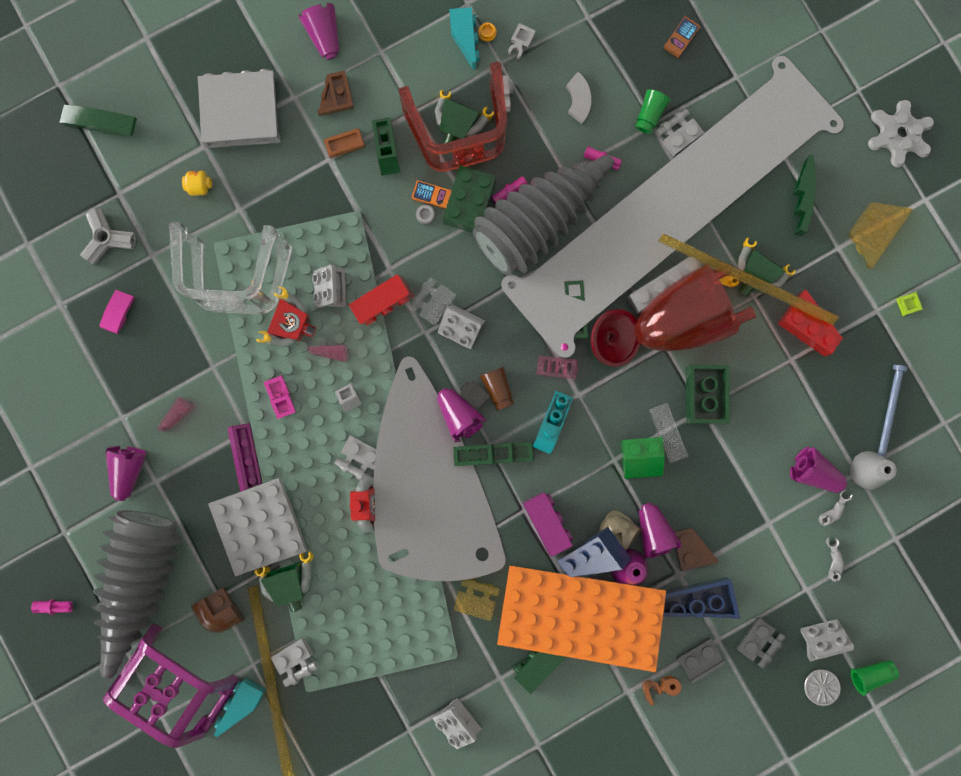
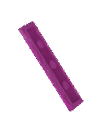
M250 423L229 427L227 430L241 492L262 484Z

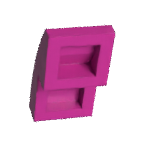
M115 290L101 319L100 328L118 334L127 320L126 314L134 302V297Z
M283 375L264 382L277 419L296 412Z

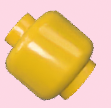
M188 171L182 177L183 190L187 191L190 196L206 195L209 188H212V179L207 176L205 171Z

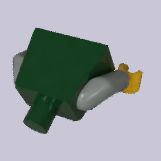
M444 90L440 91V99L435 108L437 124L440 126L439 129L447 133L444 144L454 147L457 137L463 140L472 138L492 119L494 111L490 115L486 114L488 107H485L483 112H479L451 100L450 91L447 96H443Z
M748 237L743 243V249L738 258L737 271L740 274L739 278L745 281L739 292L748 297L754 289L763 293L764 291L770 292L781 288L787 279L795 274L796 270L788 272L787 268L790 264L782 268L756 249H753L757 241L750 245L748 244Z
M309 551L307 559L304 558V553L299 555L300 560L303 561L302 565L298 562L270 571L269 566H264L263 572L261 568L255 569V574L260 576L259 583L262 595L274 602L278 607L288 604L292 613L302 609L300 600L304 598L309 590L311 581V564L309 563L314 558L313 553Z

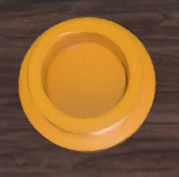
M487 22L479 27L478 36L481 40L490 42L496 37L497 30L493 24Z

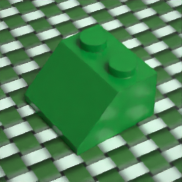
M663 437L621 441L624 479L663 476L665 458Z

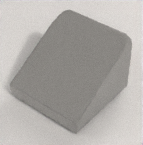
M352 383L335 391L338 401L345 412L362 404Z

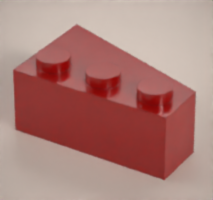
M397 274L348 305L360 325L366 324L369 326L377 321V317L391 313L393 308L404 305L415 295L405 278Z
M807 290L797 295L778 322L781 327L824 357L832 354L843 339Z

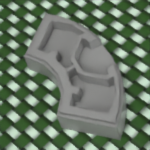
M577 72L566 85V89L570 92L572 98V105L568 114L580 124H583L591 107V91L585 78Z

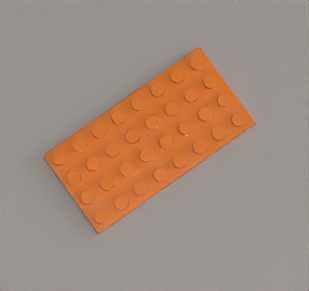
M509 566L497 645L656 672L666 591Z

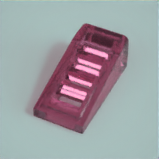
M346 345L307 347V351L311 354L349 362V348Z
M539 356L537 375L576 380L577 360ZM545 361H548L547 372L544 371ZM553 362H556L555 372L553 373L552 364ZM560 363H564L562 373H559ZM568 364H571L570 374H567Z
M178 397L157 427L158 430L168 431L191 412L196 405L185 398Z

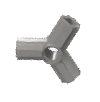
M101 208L88 211L86 217L93 231V239L80 256L95 266L108 248L133 250L136 244L135 233L111 230ZM108 234L106 241L102 242L103 236Z

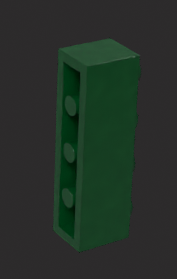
M530 651L527 655L529 658L524 663L522 661L518 663L513 669L515 671L513 677L531 695L566 658L565 656Z

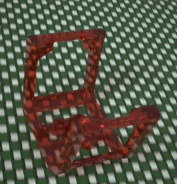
M500 62L490 63L492 81H489V90L495 114L496 128L489 132L444 144L432 142L418 114L409 87L399 88L403 115L427 165L433 170L445 172L458 169L460 165L469 166L491 160L499 156L504 150L507 115ZM496 140L495 147L485 151L483 143ZM453 152V160L440 162L439 154Z

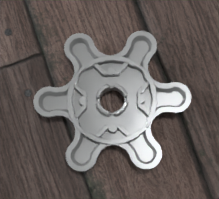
M901 100L897 103V110L894 115H888L883 110H875L871 114V120L880 127V134L868 141V147L874 151L881 148L889 149L891 152V164L896 168L904 165L905 155L908 152H914L919 157L925 158L931 151L930 146L923 141L922 133L930 130L933 127L934 121L931 117L914 118L911 115V103L908 100ZM898 129H905V137L899 136Z

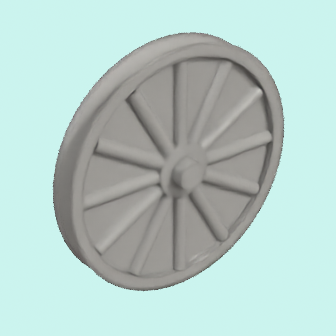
M818 669L807 676L804 690L810 701L820 706H827L838 699L841 686L838 678L832 672Z

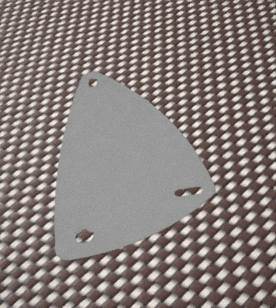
M405 357L400 362L387 398L376 448L373 488H375L374 529L379 564L383 569L395 574L428 581H459L499 571L504 567L506 557L490 506L473 465H454L453 447L464 446L462 440L455 443L452 439L437 401L438 394L418 361L413 357ZM412 367L416 377L415 380L410 381L408 379L405 369ZM481 547L486 548L489 552V556L485 561H480L476 558V551ZM402 549L409 551L408 556L397 561L390 562L388 559L389 555Z

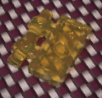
M475 579L462 580L461 586L467 587V592H458L453 610L491 621L496 601L490 600L489 597L490 594L498 596L500 589L493 587L489 583L487 585L478 583ZM473 589L484 592V596L473 595Z

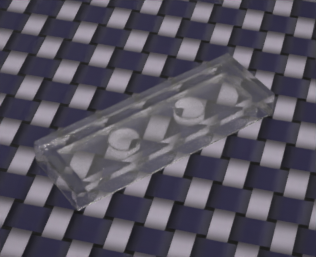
M668 403L649 409L658 436L663 437L664 451L668 462L672 463L688 457Z

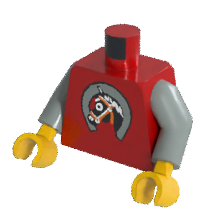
M277 286L282 289V294L274 293V296L283 298V300L280 299L268 331L258 332L264 335V339H256V341L283 347L293 345L296 341L300 342L303 335L313 338L317 327L308 324L310 316L307 315V308L299 298L289 292L287 293L284 287Z
M374 477L360 480L356 489L350 492L351 520L357 522L360 529L364 532H375Z

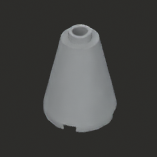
M873 451L861 452L856 455L852 465H850V476L854 483L868 490L881 487L894 478L897 472L893 462Z

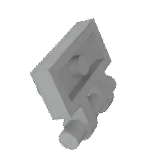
M686 108L681 112H676L673 118L669 121H664L655 130L658 136L665 133L667 138L662 143L673 157L705 133L694 118L689 122L685 120V117L689 115V111ZM678 123L680 128L673 132L671 128Z
M350 435L341 453L347 456L346 460L337 458L334 465L340 467V470L343 472L348 471L355 475L358 480L371 478L372 475L366 473L368 467L374 470L376 449ZM353 459L363 464L360 469L351 465Z
M305 637L271 657L280 675L287 672L288 677L283 680V684L286 687L291 684H297L301 678L312 675L314 670L319 668L316 661L310 663L308 660L314 654ZM300 663L301 666H302V669L299 670V671H296V669L294 668V666H296V665H298V664Z

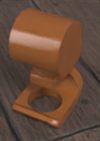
M669 675L662 677L659 685L654 680L644 681L642 690L648 703L654 706L655 703L649 692L650 688H653L658 695L666 692L668 695L676 696L681 691V683L675 677Z

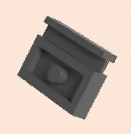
M707 638L676 657L692 684L726 664L711 638Z

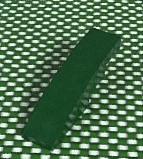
M64 105L60 118V123L63 125L78 126L85 130H96L103 134L133 136L137 118L133 116L73 105Z
M809 155L804 160L792 194L799 197L793 213L800 217L794 233L798 236H803L807 233L813 213L816 190V172L813 155Z
M533 442L453 447L455 466L534 461Z

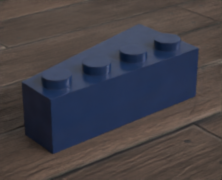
M727 577L666 590L663 616L741 619L732 580Z

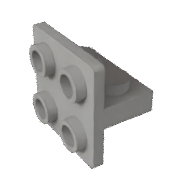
M330 264L315 270L312 277L315 308L346 307L345 269L335 268V264Z
M451 304L445 310L438 334L471 349L485 320Z
M837 619L801 628V634L807 644V657L810 661L854 650L853 643Z
M458 698L454 699L441 713L432 718L436 727L445 734L448 742L456 749L477 740L476 735L482 730Z

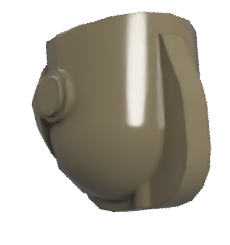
M619 511L609 512L599 528L600 532L609 527L625 551L641 532V528Z

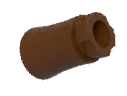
M504 367L479 376L491 397L492 403H495L496 410L514 404Z

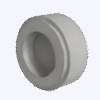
M429 205L420 206L416 211L418 222L423 225L432 223L435 219L434 209Z

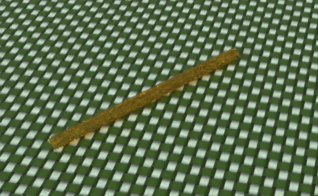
M662 233L658 239L659 243L662 242L661 244L664 243V245L666 244L670 248L673 247L672 249H677V252L679 250V253L681 251L683 255L686 253L688 257L690 255V258L692 257L694 260L697 259V261L699 260V262L701 261L705 265L708 264L707 266L709 267L712 266V268L714 267V269L716 268L720 272L723 271V273L725 272V274L727 273L731 277L734 276V279L736 277V280L738 278L740 282L744 283L745 281V284L747 282V285L749 283L751 287L755 288L756 286V289L758 287V290L760 289V291L762 290L766 294L769 293V295L771 294V296L773 295V297L775 296L779 300L782 299V301L784 300V302L793 307L795 305V308L797 307V309L799 308L804 312L806 310V313L808 312L810 315L812 314L815 317L817 315V318L819 317L821 320L830 322L832 325L838 320L839 316L808 301L806 302V300L804 301V299L802 300V298L796 295L793 296V294L758 279L749 273L747 274L739 268L736 269V267L701 252L669 235Z
M258 585L248 587L247 591L250 593L248 598H251L249 603H252L250 608H253L251 613L254 615L252 620H255L253 625H256L254 630L257 632L256 637L258 638L256 639L259 642L257 647H260L258 652L262 656L260 661H263L261 666H263L262 669L264 668L262 671H264L263 673L265 674L263 676L266 678L264 683H267L265 688H268L266 693H269L267 698H269L268 700L270 701L268 703L271 705L269 710H272L270 715H273L271 720H274L272 725H275L273 726L275 727L273 730L276 732L274 735L277 737L275 742H278L276 747H279L277 752H280L278 757H281L279 762L282 764L280 767L283 769L281 771L284 774L283 776H294L292 765H290L291 760H289L290 755H288L289 750H287L288 745H286L288 743L286 733H284L283 718H281L282 711H280L281 706H279L280 701H278L279 696H277L278 691H276V679H274L275 674H273L274 670L272 669L273 665L270 657L271 653L269 652L267 631H265L266 626H264L265 621H263L264 616H262L259 590H257Z

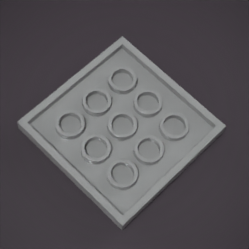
M281 477L208 504L235 576L308 550Z

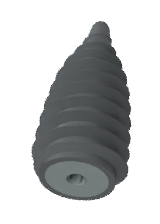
M604 155L594 161H588L582 166L573 165L571 170L561 167L557 170V173L546 172L543 179L533 178L530 185L523 184L519 187L518 192H509L507 200L500 199L496 201L495 208H486L484 217L475 218V228L473 229L474 238L486 258L496 269L505 275H510L516 269L526 273V261L537 264V252L547 255V243L557 246L559 243L557 233L567 236L569 233L567 223L574 226L578 224L576 212L586 213L584 203L586 200L593 201L592 192L595 188H599L601 180L613 168V158L610 155Z
M118 511L116 516L109 517L114 521L113 529L102 532L111 539L109 544L99 546L101 550L107 553V558L96 561L105 568V572L94 575L95 579L103 583V587L92 591L95 595L101 597V602L93 604L92 608L101 613V618L93 620V623L100 626L101 634L96 637L101 640V650L99 651L101 652L100 672L104 678H113L117 673L125 654L132 649L131 643L142 637L140 630L150 626L151 620L148 616L158 612L159 608L155 602L164 598L165 594L160 588L170 583V579L165 574L172 572L175 568L174 564L169 560L179 555L178 550L172 545H177L183 541L181 535L176 532L177 523L169 518L141 511Z

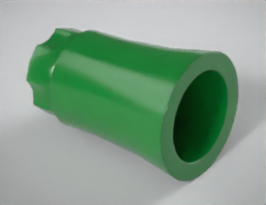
M646 90L635 128L642 133L652 134L662 113L671 101L670 98L659 91Z
M891 660L853 668L850 672L855 688L863 696L883 685L893 682V680L899 677L898 669Z

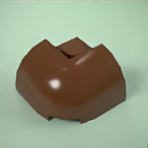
M225 587L191 606L199 623L210 632L221 633L227 631L245 620L236 603L233 604Z

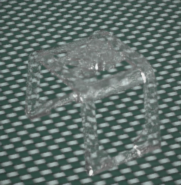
M171 222L169 224L172 282L176 291L185 297L192 298L203 309L211 312L264 314L276 306L279 298L275 297L274 293L280 295L281 288L277 286L282 287L292 246L273 226L264 225L260 251L249 288L244 291L204 290V241L198 236H191L187 232V227L181 222ZM185 240L191 244L194 289H189L183 284L182 242ZM275 240L277 242V266L268 297L260 289ZM244 300H250L255 305H246Z

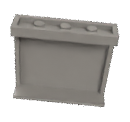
M261 69L259 72L245 70L234 74L232 72H224L221 75L207 73L203 76H198L201 142L206 148L281 142L278 132L275 80L277 78L273 70Z

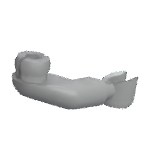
M846 490L840 491V500L836 502L833 509L819 516V523L827 526L840 519L846 507L845 503L852 499V494L847 499H844L842 494Z
M828 537L826 544L831 548L830 553L832 556L828 577L836 582L841 579L844 560L840 550H838L839 540L835 537V544L830 545Z

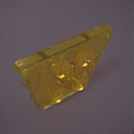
M871 202L862 213L848 235L852 242L856 244L859 254H862L866 260L868 269L874 267L912 212L911 208Z

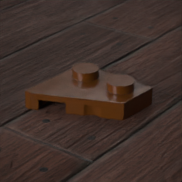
M345 70L326 75L325 88L322 91L320 108H318L319 117L354 109Z
M692 528L674 531L682 544V547L676 550L680 570L718 563L717 558Z

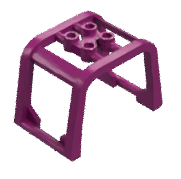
M153 623L104 695L103 701L115 713L157 741L169 747L179 748L204 738L240 679L232 674L221 680L207 682L152 646L163 629ZM147 655L157 662L159 666L154 673L146 678L145 686L142 691L134 696V704L130 709L117 698ZM167 669L175 674L176 678L164 690L157 688L156 686L162 682V675ZM185 681L198 689V691L169 734L155 724L159 717L167 712L169 703L179 694V687ZM219 693L221 697L210 714L204 715L193 729L183 733L207 695ZM151 698L152 701H157L158 703L152 707L151 716L147 720L139 715L138 712L142 705L148 703Z

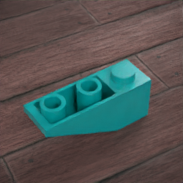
M472 7L449 9L451 35L471 68L476 69V62H480L479 50H475V44H478V34L473 29V26H477L476 14H472Z
M555 391L533 444L534 448L551 454L573 397Z
M248 678L242 682L239 681L233 690L236 693L232 700L229 699L223 709L226 713L223 718L219 717L214 726L216 731L213 736L218 737L258 707L267 688Z

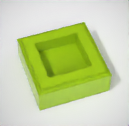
M917 292L896 299L902 316L923 310Z

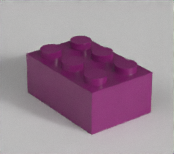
M541 492L522 502L551 557L572 547L570 541L573 538L569 530L562 527L561 524L564 523V520L558 511H554L552 506L555 503L550 494L546 495L545 492Z

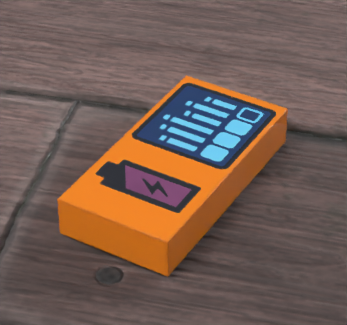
M417 180L412 200L446 209L452 190Z

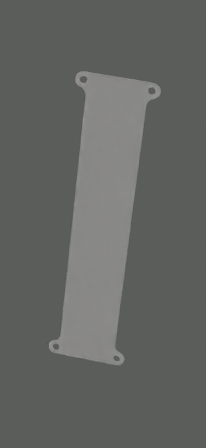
M776 57L772 62L774 75L771 80L534 273L526 278L508 275L502 280L501 287L504 293L558 356L563 358L570 357L575 351L574 335L578 330L818 131L826 130L830 133H838L843 129L844 123L842 118L787 57ZM780 62L785 63L784 69L778 67ZM835 120L837 126L832 127L830 121ZM583 280L585 301L572 297L581 296L580 284L568 285L569 295H566L564 281ZM509 282H515L516 287L510 289L508 287ZM566 343L568 350L563 351L561 345Z

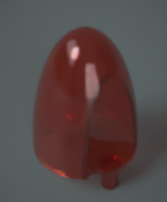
M706 264L672 283L645 307L637 319L635 337L642 346L652 350L680 351L715 343L737 334L740 324L753 318L755 319L756 314L751 306L735 314L728 295L719 280L730 275L727 266L724 264L713 270Z

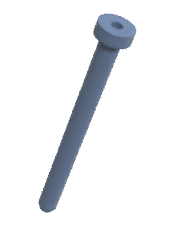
M893 365L892 369L895 371L878 450V453L882 456H885L887 452L903 372H907L908 368L902 365Z

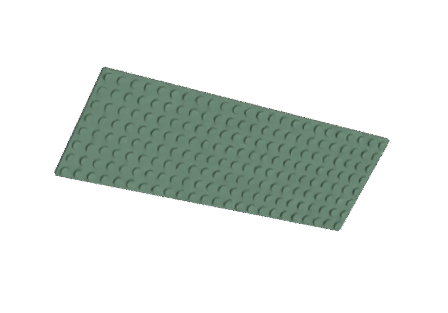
M355 211L215 242L214 250L262 482L266 483L281 477L308 549L304 552V558L307 559L309 557V551L314 555L313 560L309 563L311 564L309 590L304 598L300 600L302 609L292 613L289 608L295 642L305 637L314 654L308 660L310 663L316 661L319 665V668L314 670L312 675L303 677L305 690L307 692L317 691L456 659L458 652L442 581L409 578L387 571L381 567L378 560L375 532H364L360 529L357 522L351 520L350 492L356 489L360 480L348 471L343 472L340 470V467L334 465L337 458L346 460L347 456L341 453L350 435L375 449L377 448L385 405L396 375L384 316L377 317V321L369 326L366 324L360 325L348 305L377 287L361 213ZM330 264H335V268H344L346 307L315 308L313 301L314 284L312 281L314 271ZM277 286L284 287L287 293L289 292L299 298L307 308V315L310 316L308 324L317 327L313 338L303 335L300 342L296 341L293 345L283 347L256 341V339H264V335L258 332L268 331L280 299L283 300V298L274 296V293L282 294V289ZM283 375L296 412L277 419L264 382ZM352 383L362 404L345 412L338 401L335 391ZM354 459L351 465L359 469L363 465ZM368 467L366 473L374 477V470ZM402 549L389 555L388 559L390 562L397 561L408 556L409 551ZM300 554L279 561L280 568L298 562L302 565L303 561L300 560Z

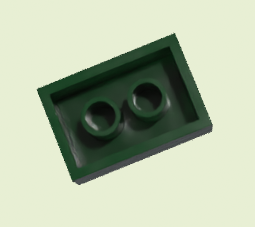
M460 165L443 216V224L473 233L475 218L484 217V211L489 206L496 183V176Z
M729 365L687 366L686 424H729Z

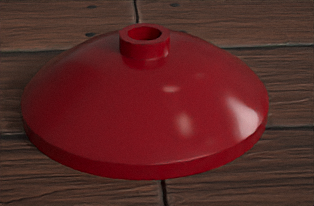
M612 309L602 314L596 321L591 334V345L595 356L603 364L612 367L623 366L630 362L637 354L641 343V329L637 319L630 312L622 309Z

